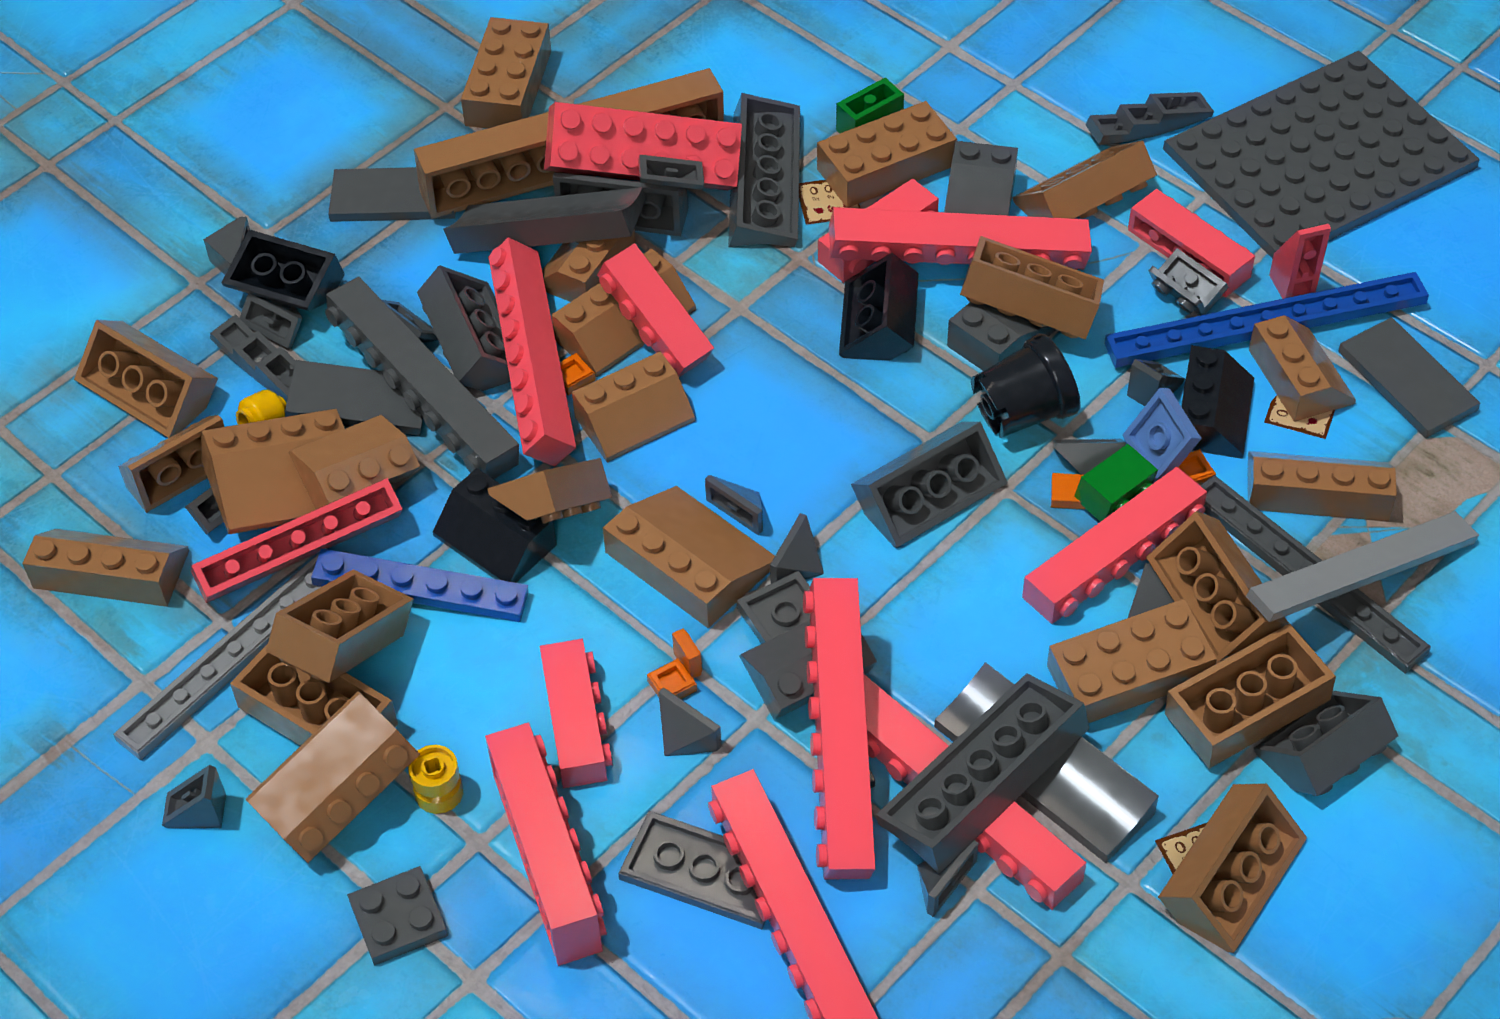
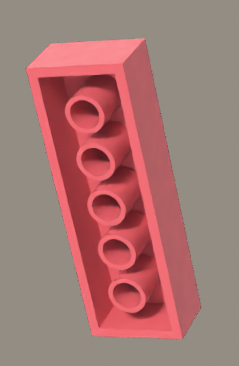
M554 102L549 106L544 170L640 181L639 155L702 162L704 188L728 191L737 187L742 124Z
M529 722L485 735L493 777L557 965L560 966L603 952L601 936L607 935L602 918L604 916L603 908L598 894H593L590 884L592 883L590 871L586 861L581 860L579 854L581 849L574 828L570 829L567 820L569 819L568 810L563 796L559 797L556 776L552 765L548 766L545 758L547 753L541 735H533Z

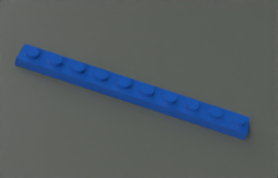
M1412 272L1107 334L1104 344L1115 368L1132 365L1135 359L1151 361L1190 353L1192 345L1214 348L1251 340L1255 323L1283 315L1308 328L1424 305L1427 304L1429 294L1418 274Z

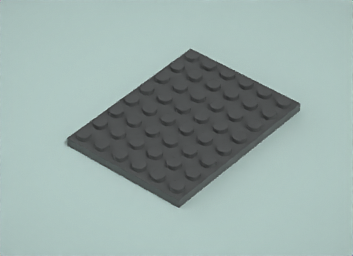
M1360 51L1354 52L1166 139L1163 150L1272 259L1274 253L1298 230L1329 224L1331 227L1329 241L1476 169L1480 160Z

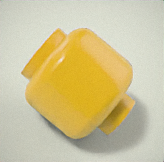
M261 390L240 401L238 411L236 412L237 424L285 417L287 403L283 397L278 396L273 391Z

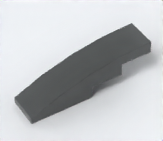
M1200 92L1150 94L1145 104H1121L1116 114L1090 115L1085 125L1099 145L1154 137L1181 129L1212 117L1214 111Z
M236 314L210 333V339L226 355L266 389L283 397L287 403L296 360L282 346L276 348L259 330L253 332Z

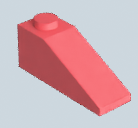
M1329 224L1298 230L1274 253L1269 276L1282 299L1316 292L1331 231Z

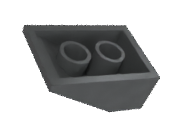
M956 141L944 212L1009 216L1016 177L1018 148Z
M970 302L949 319L947 346L982 371H985L1022 349L1025 341L1040 333L1046 334L1049 337L1057 329L1049 326L1039 327L1024 317L1018 315L1008 316L999 312L993 306L987 304L977 305Z

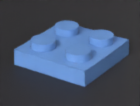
M1159 388L1122 435L1127 444L1158 469L1153 483L1175 467H1179L1202 439L1169 388Z

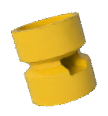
M436 744L417 750L420 755L408 766V771L413 785L415 800L419 807L433 814L446 813L454 809L460 803L463 796V785L456 756L447 747Z

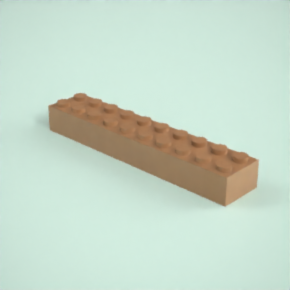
M710 68L578 104L724 122L723 90ZM548 112L415 148L414 155L419 189L431 219L452 214L453 210L454 213L466 210L468 205L491 203L553 185V174L555 171L544 170Z

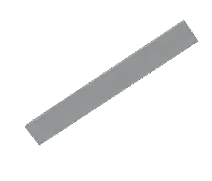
M1455 511L1251 587L1246 597L1268 622H1272L1472 545L1477 540L1479 534Z
M318 555L113 734L115 740L141 761L238 675L268 644L276 613L321 588V586L312 585L311 580Z

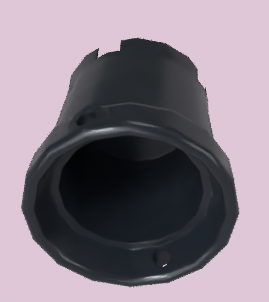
M1038 333L1025 341L1022 349L987 370L973 376L971 379L973 394L979 391L982 392L980 396L981 402L977 404L992 432L994 434L1000 432L999 438L1054 417L1064 419L1073 416L1081 408L1080 394L1072 371L1062 352L1046 334Z

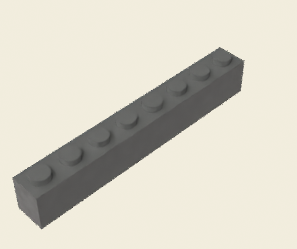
M360 277L326 294L327 309L325 313L329 322L334 327L338 326L345 333L346 339L351 346H357L363 352L366 361L372 368L377 367L379 371L383 372L387 384L392 389L397 388L403 394L408 407L412 410L416 409L423 416L427 427L433 432L436 431L443 438L446 447L452 453H457L464 460L465 466L470 473L478 468L492 479H495L519 465V443Z

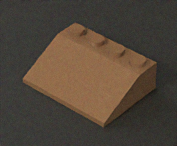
M337 409L202 431L201 462L228 534L283 525L316 510L289 451L345 429Z
M678 486L625 507L603 527L605 553L707 628H710L737 603L738 599L742 598L770 572V564L775 557L771 552Z

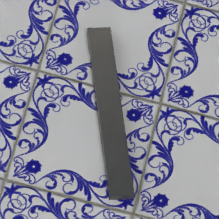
M1215 475L1201 485L1207 491L1204 513L1219 519L1231 535L1282 576L1323 561ZM1358 588L1318 603V605L1404 674L1430 652L1431 646Z

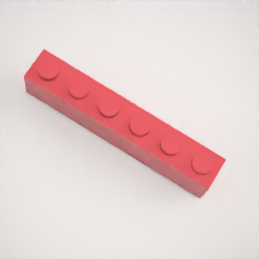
M1175 467L1024 577L1022 598L1051 624L1061 617H1069L1074 613L1078 605L1088 597H1096L1107 583L1114 578L1120 579L1123 577L1130 566L1138 560H1146V557L1194 512L1204 513L1207 491L1181 469Z
M388 478L197 562L191 565V573L205 602L208 603L320 552L321 548L328 549L399 517L403 509Z

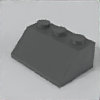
M810 621L739 656L774 720L809 703V697H814L813 684L807 683V662L812 661V650L805 647V627L810 626ZM861 633L863 674H867L876 664L877 660Z
M1333 691L1331 700L1285 725L1254 747L1256 755L1293 791L1319 796L1329 792L1333 787L1332 784L1343 776L1356 772L1360 768V764L1369 757L1382 753L1387 748V744L1398 737V733L1382 697Z

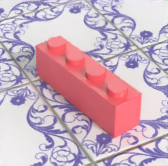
M912 178L866 209L938 212L939 198ZM829 233L818 239V262L843 283L876 262L863 259L846 261L841 258H830Z
M1157 188L1131 207L1128 231L1168 258L1177 248L1227 283L1229 288L1222 295L1225 298L1251 278L1255 260L1253 253Z
M635 243L603 263L597 274L601 287L606 293L612 294L619 304L622 315L634 323L639 330L641 340L647 346H651L655 353L661 351L677 372L678 377H681L708 358L714 349L713 345Z
M583 638L541 645L540 652L563 789L607 781L606 766L613 764L609 743L602 744L600 735L607 734L604 713H596L595 704L601 703L598 681L592 683L590 681L589 674L596 673L593 652L585 653Z

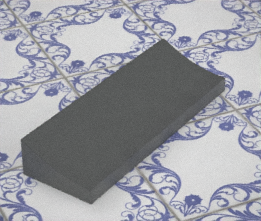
M741 93L733 114V123L742 124L737 187L730 190L728 247L753 244L795 247L798 240L800 106Z
M643 187L468 205L462 216L454 224L443 228L454 254L494 250L508 237L528 247L631 237L646 200V195Z
M985 662L963 691L935 718L934 727L954 742L1015 684ZM1083 737L1079 738L1021 795L1105 863L1155 815L1159 795Z
M1026 673L876 814L878 824L908 845L940 874L1089 730L1085 704Z

